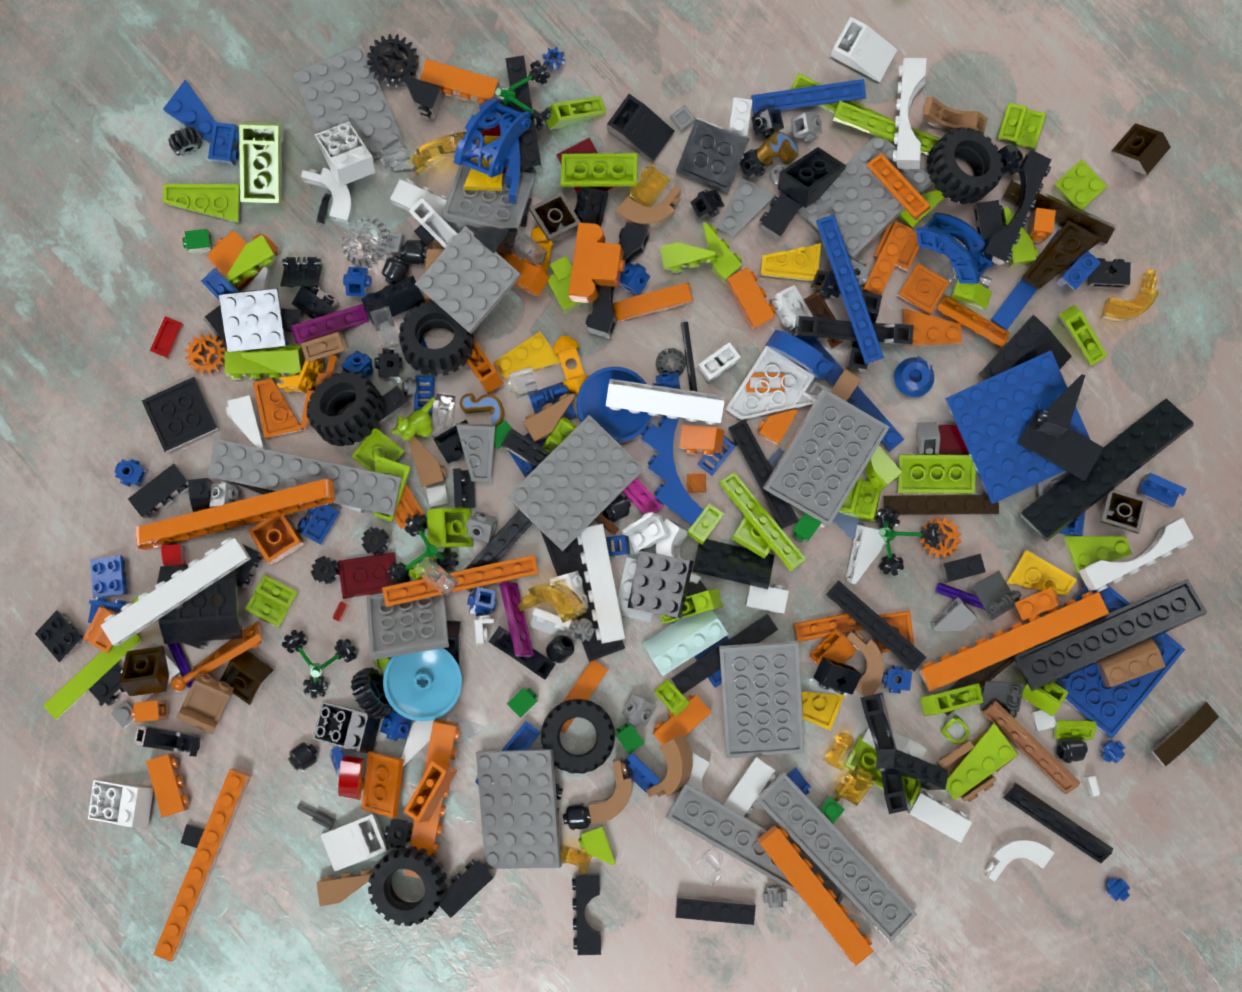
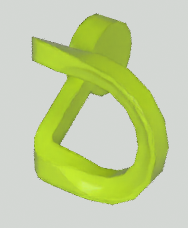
M955 716L945 724L941 733L952 743L960 744L967 740L969 728L959 716ZM956 721L965 729V736L961 740L953 739L946 730Z

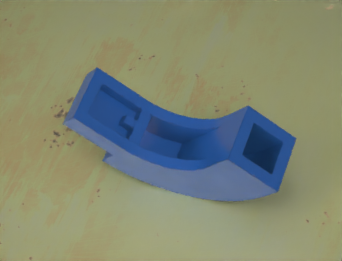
M775 330L765 345L782 356L798 363L819 380L824 381L833 367V364L824 358L823 354L814 347L780 330Z

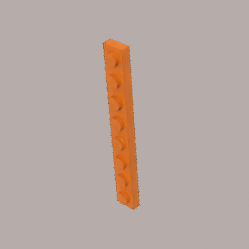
M535 555L383 587L382 590L387 607L539 573Z

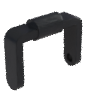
M325 193L322 197L316 220L317 226L323 227L325 224L324 218L328 202L332 196Z

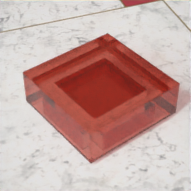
M341 601L332 618L342 622L350 605Z

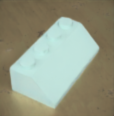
M711 610L678 620L643 642L642 645L660 674L664 676L727 636L728 633L714 611Z

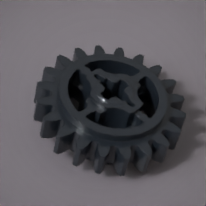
M389 34L387 40L384 36H381V42L375 39V46L370 45L369 50L371 52L367 53V58H369L367 65L371 66L369 73L375 72L373 78L380 77V84L386 80L388 87L391 82H394L395 87H397L398 81L405 85V74L411 76V74L416 75L417 71L414 68L419 66V63L416 62L419 60V56L414 55L417 52L416 48L410 49L412 42L405 43L406 37L400 41L398 34L395 36V39H392L391 34ZM391 48L390 51L380 54L384 49ZM399 50H401L406 55L407 59H404V56H402L399 53ZM391 58L395 59L394 63L391 62ZM378 61L382 62V65L387 68V72L381 68ZM402 67H406L403 71L399 73H394L397 69H402Z

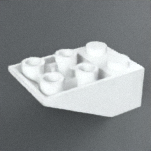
M850 17L830 56L880 82L898 49L869 26Z
M349 121L315 134V138L328 166L340 186L375 173L372 155Z
M93 780L88 819L127 827H148L154 789L139 785Z
M376 813L321 835L334 871L389 850Z

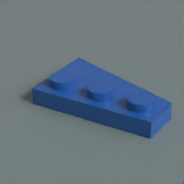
M184 80L163 110L184 126L195 127L201 138L210 144L213 124L216 121L188 82Z

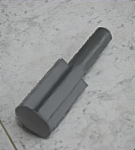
M301 804L297 807L298 810L313 817L312 821L329 830L335 823L334 819L319 811L314 812Z

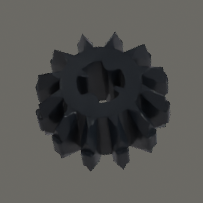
M195 127L181 128L171 134L168 139L171 150L177 156L190 155V153L196 152V149H199L202 144V138Z

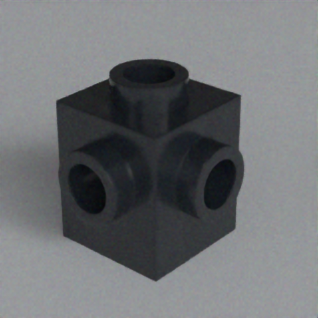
M763 109L758 111L757 115L751 117L756 136L768 138L774 132L784 128L780 110Z
M1016 144L1006 145L998 150V153H1001L1002 173L1013 175L1019 170L1023 161V154L1018 150Z
M751 149L744 153V158L740 162L742 171L747 178L753 176L758 178L766 173L765 169L773 164L772 160L768 165L760 162L757 158V149Z
M705 189L699 192L698 196L690 202L698 218L707 216L712 218L720 213L719 210L725 206L716 189L711 191Z
M818 270L811 288L818 291L819 296L829 300L830 297L838 299L840 290L833 271Z
M394 349L382 350L383 353H378V357H375L374 360L375 369H378V376L399 377V369H402L403 365L402 357H399L398 353H394ZM390 360L391 364L386 366V362Z
M370 527L363 533L364 537L361 539L364 543L361 545L368 554L371 552L374 555H381L388 550L387 546L390 545V542L387 539L390 537L384 529L380 530L378 527ZM374 537L378 538V542L376 544H372L371 539Z
M322 556L315 560V564L311 565L313 568L311 574L314 580L319 581L321 584H331L336 581V577H339L338 571L340 567L336 559L333 560L330 557ZM326 566L327 572L323 574L321 568Z
M395 818L391 819L390 826H386L384 838H387L386 843L391 844L390 847L396 849L402 846L406 847L408 842H411L412 822ZM397 831L401 833V837L397 836Z

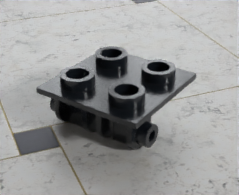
M296 257L282 259L284 270L280 287L319 286L323 268L321 258L307 257L306 260V257H303V264H301L300 257L297 258V262Z
M56 610L37 630L35 635L60 663L77 644L80 645L84 642V636L77 630L75 631L76 627L71 626L72 622H69L64 613Z

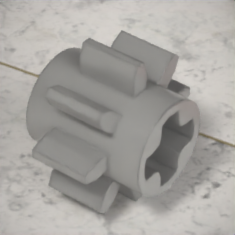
M582 618L579 621L575 619L569 631L572 632L574 640L583 642L585 639L590 641L595 629L592 628L593 624L590 620Z
M782 886L767 887V892L763 893L764 903H768L769 908L783 907V901H787V892L782 891Z

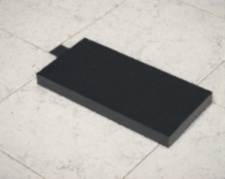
M1035 409L1017 444L1078 479L1085 481L1104 447L1071 428L1059 438L1036 431L1038 427L1036 419L1038 414L1042 412Z

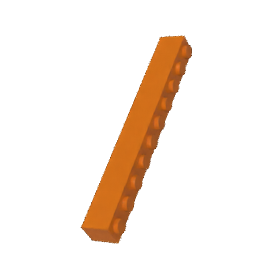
M1090 591L1081 595L1082 600L1076 602L1075 599L1065 602V607L1059 610L1057 606L1047 610V615L1041 618L1038 614L1029 618V623L1025 625L1019 622L1010 626L1012 630L1005 633L1004 630L994 633L993 639L987 641L985 637L976 641V646L970 649L968 645L958 649V654L951 656L949 653L939 657L941 661L936 664L933 661L923 664V669L919 673L928 692L1109 614L1100 593L1093 594Z
M235 768L229 769L153 955L170 962L177 959L252 775Z

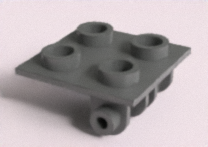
M1000 571L972 586L991 621L1014 608L1015 602L1019 601L1021 597L1020 591L1010 590Z
M985 681L982 697L983 703H981L980 711H983L994 701H997L1015 718L1020 710L1025 683Z

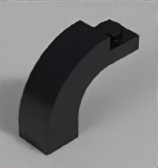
M501 626L497 628L488 641L545 680L556 665V663L534 648V655L531 657L516 656L511 634Z
M137 725L134 744L196 757L197 751L200 748V737L170 729Z

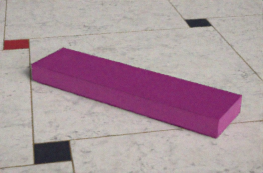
M360 304L290 327L296 344H300L367 323L369 319L364 305Z
M503 581L499 586L515 655L531 657L534 655L518 584Z

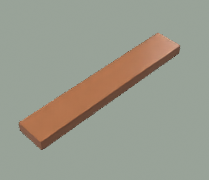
M994 701L983 710L982 714L990 722L995 723L999 730L1065 794L1079 786L1081 782L997 701Z

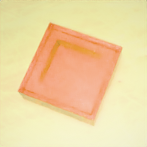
M706 473L687 474V493H706Z

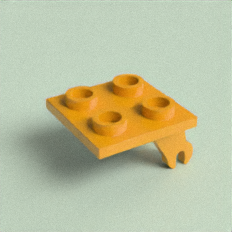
M319 358L310 362L305 361L300 375L280 377L279 379L284 381V384L277 383V386L287 393L296 391L306 394L307 390L313 391L316 386L315 380L318 372L321 373L323 370V360Z

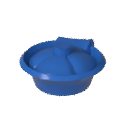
M920 356L903 360L897 366L894 374L897 388L900 392L910 397L925 395L934 383L933 365H930Z

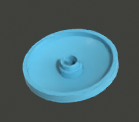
M444 648L392 657L384 672L383 687L389 704L397 713L410 720L430 721L443 716L454 706L461 692L462 676L454 657Z

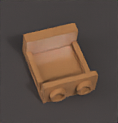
M342 330L301 343L307 362L347 349Z
M198 672L176 719L213 734L234 688L226 682H219L212 679L208 674Z
M966 740L935 762L939 767L948 770L949 776L957 765L962 762L968 752L974 748V745L970 740ZM991 774L959 798L964 802H971L978 797V792L981 790L987 791L994 786L993 782L997 779Z

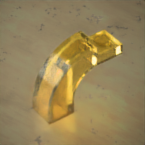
M466 132L453 133L437 138L416 149V153L408 158L414 174L421 175L434 165L454 158L459 139L463 140Z
M1148 269L1144 272L1140 290L1135 299L1123 301L1112 297L1108 298L1105 301L1101 319L1112 322H1124L1132 320L1147 311L1153 305L1159 291L1152 289L1155 288L1157 283L1156 271Z
M546 583L528 589L530 594L523 597L524 601L517 604L520 611H523L543 601L550 603L557 610L563 623L574 620L587 612L579 596L572 589L559 583Z

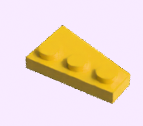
M485 136V145L494 142L501 136ZM483 156L482 165L490 168L492 157L489 159L488 164L485 156ZM471 168L463 186L464 190L502 191L503 171L500 175L491 178L487 174Z
M821 243L763 255L760 276L813 281L819 270Z
M539 331L495 360L493 364L502 378L506 379L529 371L561 364L557 355L553 354V349L541 331Z
M1025 550L1006 583L1038 590L1054 586L1057 594L1067 596L1077 579Z
M801 692L802 719L831 731L845 695Z

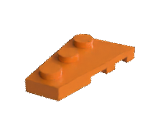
M902 308V323L914 325L913 344L909 346L962 343L961 324Z
M272 378L253 382L265 439L303 431Z

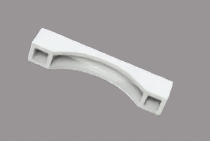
M904 58L903 65L899 66V77H902V82H898V94H901V99H897V110H900V116H896L895 127H899V132L895 133L894 144H898L897 150L893 151V161L897 162V169H920L921 143L915 137L910 127L908 115L913 99L926 84L927 58Z
M421 198L409 210L415 219L444 248L458 235L425 199Z
M1180 518L1159 528L1151 546L1137 558L1122 563L1100 560L1080 569L1079 573L1089 591L1096 590L1100 592L1108 587V583L1113 582L1115 584L1123 580V575L1127 573L1132 575L1140 571V566L1145 564L1147 567L1157 562L1155 558L1159 556L1164 558L1173 553L1172 550L1176 547L1182 549L1188 546V541L1194 539L1184 518Z

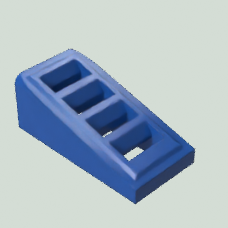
M415 376L417 386L414 395V411L420 410L428 402L419 401V399H431L434 397L435 377ZM419 383H430V386H419ZM419 391H430V393H419ZM434 405L428 412L429 416H434Z
M725 435L723 443L730 448L727 450L722 446V452L725 453L724 456L714 453V456L720 461L717 462L712 457L704 455L697 464L711 476H713L736 447V444ZM707 459V460L710 461L713 465H715V467H714V468L710 467V466H709L707 463H705L704 461Z
M628 536L605 537L609 557L630 554ZM619 540L622 543V551H620ZM611 541H614L615 552H612Z

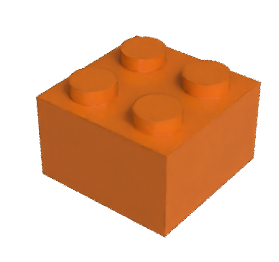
M288 515L263 520L248 530L268 564H276L305 545Z

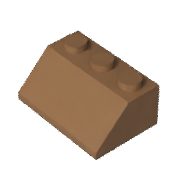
M1152 639L1096 663L1105 687H1113L1166 667L1159 648Z

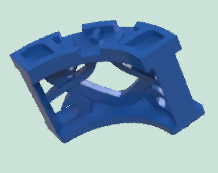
M495 97L484 102L479 107V113L476 116L472 115L465 126L467 132L463 140L459 139L453 162L487 174L491 178L502 173L504 162L511 146L523 132L529 129L531 124L530 111L521 112L500 104V99ZM499 124L501 137L485 145L481 132L483 129H490ZM483 156H485L488 164L489 159L492 157L490 168L482 165ZM471 158H478V163L471 161Z
M935 212L930 221L923 227L916 229L918 247L931 249L947 256L961 284H978L980 276L989 267L994 265V262L980 256L986 243L981 235L968 223L955 216ZM953 237H955V238H957L959 241H961V242L966 246V248H964V247H963L957 240H955Z

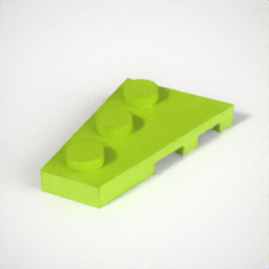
M374 455L375 472L402 478L396 508L397 512L412 467ZM374 512L376 517L390 522L394 521L395 516Z
M1064 536L1076 573H1079L1080 569L1100 560L1112 562L1133 555L1126 536Z

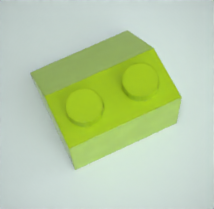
M437 508L427 510L428 541L435 545L437 549L473 547V538L467 536L468 528H466L467 520L471 517V509Z

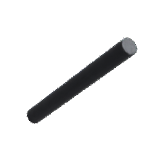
M681 322L690 391L698 392L688 322Z

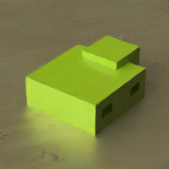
M567 256L549 264L553 274L549 276L550 279L547 283L564 314L584 304L583 302H572L568 296L573 264L570 263Z

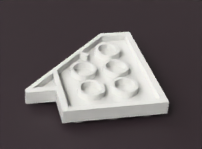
M766 346L725 411L740 420L811 406L816 399L805 393L815 376ZM753 373H765L766 377L751 376ZM767 373H778V374H777V376H775V377H770V376H768ZM780 373H785L782 379L778 377ZM749 379L750 388H754L755 392H746V384ZM761 382L766 383L767 387L762 386ZM781 385L784 388V392L780 390L769 392L770 388H781ZM757 388H768L766 392H758Z

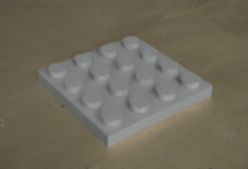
M460 165L442 218L445 221L488 231L517 228L518 234L536 174L521 171L517 204L509 203L508 193L510 185H506V173H503L502 191L464 190L463 186L471 168Z
M464 226L415 285L472 334L522 275L496 252L493 254L474 237V233Z
M383 593L366 596L371 660L449 647L444 594L387 607Z

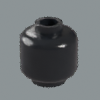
M407 240L405 245L401 246L400 256L404 258L408 265H423L429 247L422 240Z
M393 255V257L386 259L381 273L386 277V282L395 284L406 277L409 266L403 258Z
M620 494L602 513L606 519L617 522L629 515L631 503L627 497H623Z
M564 635L555 636L546 647L549 659L558 664L566 662L575 650L571 638Z
M1077 736L1064 738L1057 746L1058 757L1065 763L1084 760L1088 751L1087 744Z
M302 742L290 750L288 760L296 771H306L317 762L316 754L318 751L312 744L308 745Z
M584 803L569 805L566 813H563L564 825H568L572 831L588 828L591 823L589 807Z

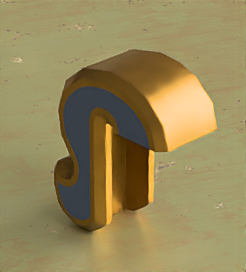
M779 131L769 136L763 142V145L757 149V158L760 162L767 165L773 156L779 157L784 163L789 164L799 155L795 142L787 134Z
M472 393L461 397L459 405L466 414L491 411V421L495 428L504 421L505 412L502 402L495 395L485 394L477 400H474L475 396Z

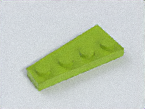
M163 184L164 204L240 223L239 184Z
M995 723L989 727L988 731L978 740L974 748L968 752L962 762L948 776L946 790L954 801L1018 755Z

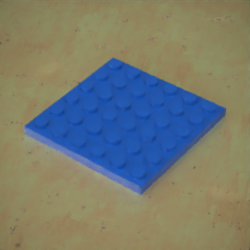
M1052 351L1043 353L944 398L991 504L1064 472L1063 469L1017 444L1035 409L1042 412L1044 408L1052 404L1068 388ZM1075 407L1069 428L1090 439L1080 414Z
M1086 584L1075 596L1076 602L1082 600L1081 595L1090 592ZM1108 584L1106 589L1099 592L1109 613L1130 604ZM1163 633L1152 638L1159 648L1166 666L1162 669L1113 687H1105L1097 664H1093L1054 683L1069 692L1065 701L1089 721H1096V726L1113 739L1185 651V648L1167 633Z

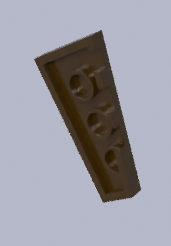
M1068 220L1023 275L1022 281L1039 290L1100 242V238Z

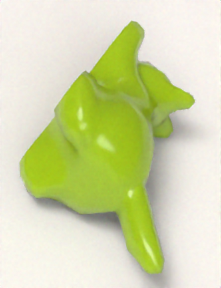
M432 397L420 410L412 412L405 419L398 415L396 428L391 429V434L401 435L403 440H411L416 433L422 437L430 436L433 427L431 425L432 419L428 412L434 405L435 398Z

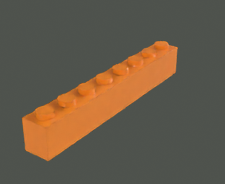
M439 719L433 721L423 775L431 761L443 760L451 765V760H455L457 748H454L455 741H459L461 729H457L458 723ZM450 787L447 788L430 821L418 823L414 820L410 846H417V850L421 848L426 849V854L429 856L432 853L434 855L438 853L439 844L436 843L437 836H441L443 825L439 823L440 818L445 815L446 806L443 805L444 798H448ZM405 869L404 875L420 878L415 872Z
M774 825L760 836L757 842L849 960L857 966L874 952L870 947L873 943L866 935L862 936L858 930L861 929L854 919L849 920L846 916L848 911L842 904L838 906L835 902L837 898L830 889L826 890L824 888V880L818 873L814 875L810 870L813 866L806 858L803 860L800 857L799 853L801 851L796 844L789 843L787 840L789 835L782 827L779 829Z

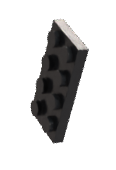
M706 539L703 545L698 543L692 571L768 590L775 555L767 554L764 559L747 548Z

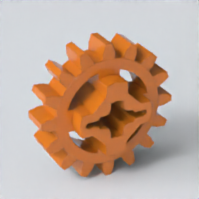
M201 333L199 339L192 337L194 340L193 344L188 342L187 344L190 346V349H185V352L189 354L185 359L191 361L188 366L190 368L194 367L193 371L196 373L200 370L202 375H205L206 371L212 375L214 369L219 372L218 366L225 365L222 362L225 359L223 353L227 351L226 348L222 347L224 342H218L219 338L217 336L212 338L210 333L206 337ZM208 342L215 344L216 348H210ZM206 350L209 352V353L207 354V358H205L204 356H202V355L205 354V351H206ZM196 361H203L204 366L198 365Z
M936 517L935 522L931 519L928 521V523L939 524L938 530H940V535L944 536L945 539L942 540V543L940 540L939 545H936L937 549L931 548L929 544H926L924 538L919 540L920 543H925L922 549L929 550L927 555L935 553V558H938L940 554L942 558H946V553L952 556L954 555L952 550L957 551L959 549L956 544L962 543L958 539L962 533H957L956 531L959 526H952L953 520L947 522V517H943L942 521H940L939 517ZM923 525L922 527L926 531L927 525ZM944 526L949 528L951 532L946 531ZM953 539L951 546L947 549V543Z

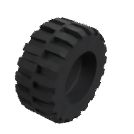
M965 127L952 129L929 152L927 172L931 175L929 176L931 183L935 184L934 188L937 191L943 193L942 196L951 198L950 201L956 203L960 201V204L976 203L992 191L1002 178L1003 163H1001V153H998V147L996 144L993 145L992 139L985 137L981 131L976 132L975 129H965ZM955 155L964 158L970 163L975 176L968 175L961 170L955 160Z
M433 300L428 304L423 302L420 304V307L412 308L410 310L411 314H406L403 318L404 322L400 324L399 340L402 352L407 363L411 364L412 368L416 371L420 369L421 374L428 375V373H431L433 377H438V374L446 376L449 375L448 372H456L459 370L460 365L463 367L467 363L466 358L469 359L471 357L472 349L474 348V335L469 333ZM444 328L455 334L452 341L442 348L430 349L419 343L421 337L431 329Z
M342 371L341 374L335 373L332 377L324 379L321 385L318 384L315 388L316 391L310 395L306 413L310 425L324 441L337 446H345V444L347 446L354 445V442H361L364 440V437H369L372 434V430L378 427L379 420H382L384 399L366 375L356 371ZM354 402L346 412L337 415L345 405Z
M585 699L567 700L554 707L546 716L541 729V744L543 749H553L554 765L558 769L572 774H584L596 770L599 766L603 765L610 756L615 743L614 725L608 713L600 705ZM584 718L594 726L597 735L596 742L587 753L580 755L572 754L562 746L560 730L568 720Z
M402 846L397 850L390 851L375 865L372 870L373 874L370 875L368 881L371 883L368 887V894L373 896L370 899L371 904H376L378 907L375 911L378 914L382 912L385 915L383 919L388 922L392 919L394 924L398 926L401 923H404L405 926H412L413 923L418 925L425 919L428 920L441 906L448 886L445 883L447 875L446 872L442 873L443 865L441 862L437 864L435 861L436 856L433 853L429 856L424 848L417 850V846H410L409 848ZM408 869L420 876L425 888V893L421 900L418 902H407L396 895L392 887V876L397 870Z

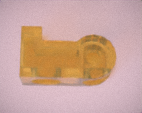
M848 733L838 734L823 761L842 771L845 763L841 762L846 751L853 746V737Z
M567 845L560 846L561 862L563 864L568 862L579 866L578 872L586 875L592 856L587 854V852Z

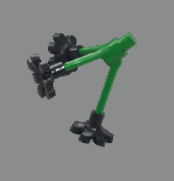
M536 60L530 64L532 70L529 72L528 77L507 88H497L495 93L503 99L500 100V104L513 108V102L524 110L530 111L531 116L537 122L535 127L540 131L545 125L546 119H550L552 115L550 113L551 108L547 107L541 113L536 109L532 110L515 98L514 89L530 80H535L542 85L547 83L546 79L550 78V73L545 72L547 66L546 64L541 66V62Z
M888 506L886 511L882 508L879 509V516H875V521L880 523L879 535L884 539L887 556L882 558V563H879V569L883 570L885 575L891 572L893 576L898 575L897 569H904V561L901 557L896 558V555L891 553L890 541L894 540L896 536H915L924 538L926 544H929L931 548H936V545L940 543V538L938 537L941 532L938 530V523H928L927 530L921 532L894 531V526L900 524V521L897 519L900 513L898 511L892 512L893 508Z
M414 514L413 520L411 518L405 520L409 526H406L404 530L412 537H415L417 534L420 535L425 543L423 554L408 565H404L402 562L390 564L391 568L387 570V573L393 575L391 580L393 582L397 581V584L409 582L410 577L408 574L410 568L425 557L437 556L438 570L441 573H444L445 570L448 573L453 572L452 565L457 566L459 563L455 559L458 557L457 552H451L450 548H445L443 552H438L436 546L428 541L424 529H427V517L425 515L419 516V514Z
M292 630V636L286 635L284 637L285 642H282V647L287 648L289 653H293L295 650L300 652L310 667V680H304L303 685L306 686L303 690L304 694L308 695L311 693V698L313 699L317 698V694L323 697L326 694L324 689H327L329 685L321 675L322 670L337 659H344L347 663L356 659L357 655L354 653L356 648L350 646L351 641L349 639H346L344 642L342 639H339L334 647L336 651L335 656L324 664L312 663L303 650L302 645L307 644V640L304 638V631L298 633L297 630Z

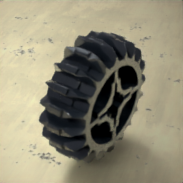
M373 667L361 669L353 676L351 680L352 695L355 696V701L358 702L359 707L363 709V713H367V716L373 719H380L393 711L385 696L382 673L380 674Z

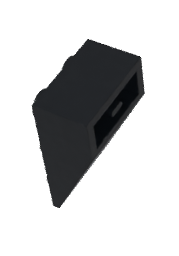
M631 94L627 95L607 123V130L653 162L675 132L650 108Z
M322 702L313 740L360 753H368L374 749L381 718L373 719L368 717L367 713H363V711Z

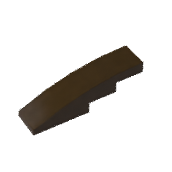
M1207 702L1203 703L1180 722L1177 728L1168 734L1164 741L1151 752L1166 767L1195 742L1219 716Z

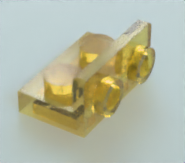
M653 164L649 168L647 166L644 168L640 175L642 178L637 183V186H631L629 190L631 192L630 198L644 207H652L670 182V178L655 169Z
M856 765L853 771L849 770L843 779L844 782H839L834 791L837 793L834 800L838 802L843 797L857 806L875 783L877 777Z

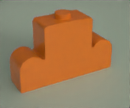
M578 224L568 293L572 302L591 303L595 301L598 296L596 285L618 287L621 271L624 272L625 269L624 252L621 245L605 243L606 236L602 228L597 224Z
M231 231L224 239L221 238L215 243V247L207 254V258L226 277L247 243L235 231ZM258 234L253 237L252 241L263 235L276 257L282 253L266 235ZM263 267L257 270L258 273L254 276L242 279L241 283L235 288L241 292L255 279Z

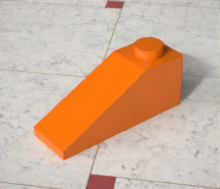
M474 340L472 355L469 359L466 358L467 364L489 394L503 385L504 382Z

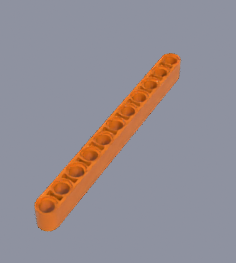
M323 479L142 525L135 529L137 549L148 550L160 547L161 545H168L330 504L335 501L334 483L330 479Z

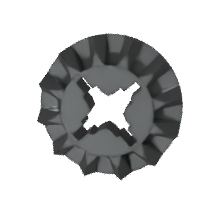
M666 348L658 354L656 368L660 374L678 373L680 376L685 370L686 358L681 351L675 348ZM668 356L672 360H679L674 363V370L670 365H664L668 362Z

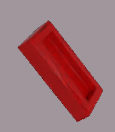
M165 316L150 351L169 359L184 324Z

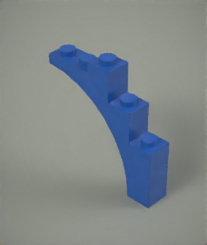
M664 415L658 423L660 425L659 428L652 424L651 427L647 426L640 434L643 436L641 442L658 454V456L653 455L647 463L650 465L648 471L665 483V485L660 484L654 492L656 500L692 526L704 509L687 493L676 471L673 459V439L680 417L678 419H671Z

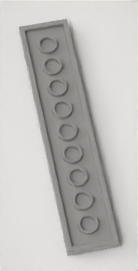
M214 439L207 477L273 491L330 479L334 483L335 501L333 503L395 516L402 478L218 439Z
M782 772L755 799L765 812L786 831L799 848L888 942H892L917 915L907 902L785 773Z
M684 783L665 816L667 819L797 893L757 842V839L768 830ZM800 850V857L803 860L806 858L810 862V864L813 866V868L810 870L814 873V875L818 873L821 876V878L825 882L823 884L824 888L826 890L830 889L835 894V896L837 897L835 899V902L839 906L840 902L844 897V894L817 867V865L802 850Z

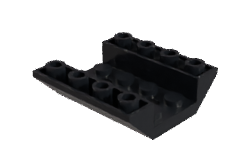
M188 564L160 566L157 584L162 581L168 582L177 571L182 570L183 572L188 569ZM239 567L184 602L181 608H175L158 619L164 644L243 638L242 619H239L237 580H240ZM217 594L222 597V603L219 606H215L212 602L213 597Z

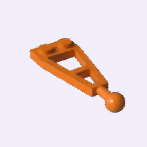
M257 621L243 630V638L231 639L194 666L193 670L183 677H174L171 681L172 689L177 692L183 691L187 683L194 679L198 672L206 674L246 650L259 646L263 640L260 623Z

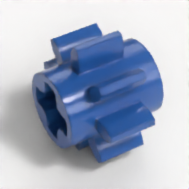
M548 47V53L542 55L543 59L546 60L543 64L549 66L551 72L556 68L560 71V65L565 64V59H562L564 51L559 52L558 47L552 50Z
M1111 739L1101 747L1104 752L1101 756L1106 762L1112 761L1115 764L1125 756L1122 750L1126 747L1120 740L1114 742Z
M1112 877L1106 883L1108 886L1106 892L1115 902L1119 899L1124 902L1130 896L1128 893L1130 887L1122 878L1116 880Z

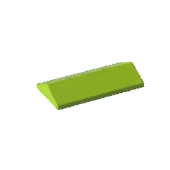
M638 153L562 154L561 187L637 186Z
M899 454L898 468L903 473L897 478L898 493H975L976 469L970 455Z
M860 735L848 754L844 767L884 791L881 771L875 769L877 761L876 749L862 741L863 735ZM904 777L912 807L922 787L915 785L916 780Z

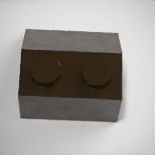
M1135 123L1113 148L1112 153L1132 170L1148 175L1171 146L1163 132Z
M562 192L529 208L548 241L563 240L578 231V224L581 222Z
M1113 489L1103 499L1100 521L1101 523L1139 534L1148 499Z
M158 646L127 651L120 684L129 696L165 692L169 679L165 648Z
M246 650L229 661L219 682L228 683L234 688L233 694L248 705H251L270 679L274 670Z

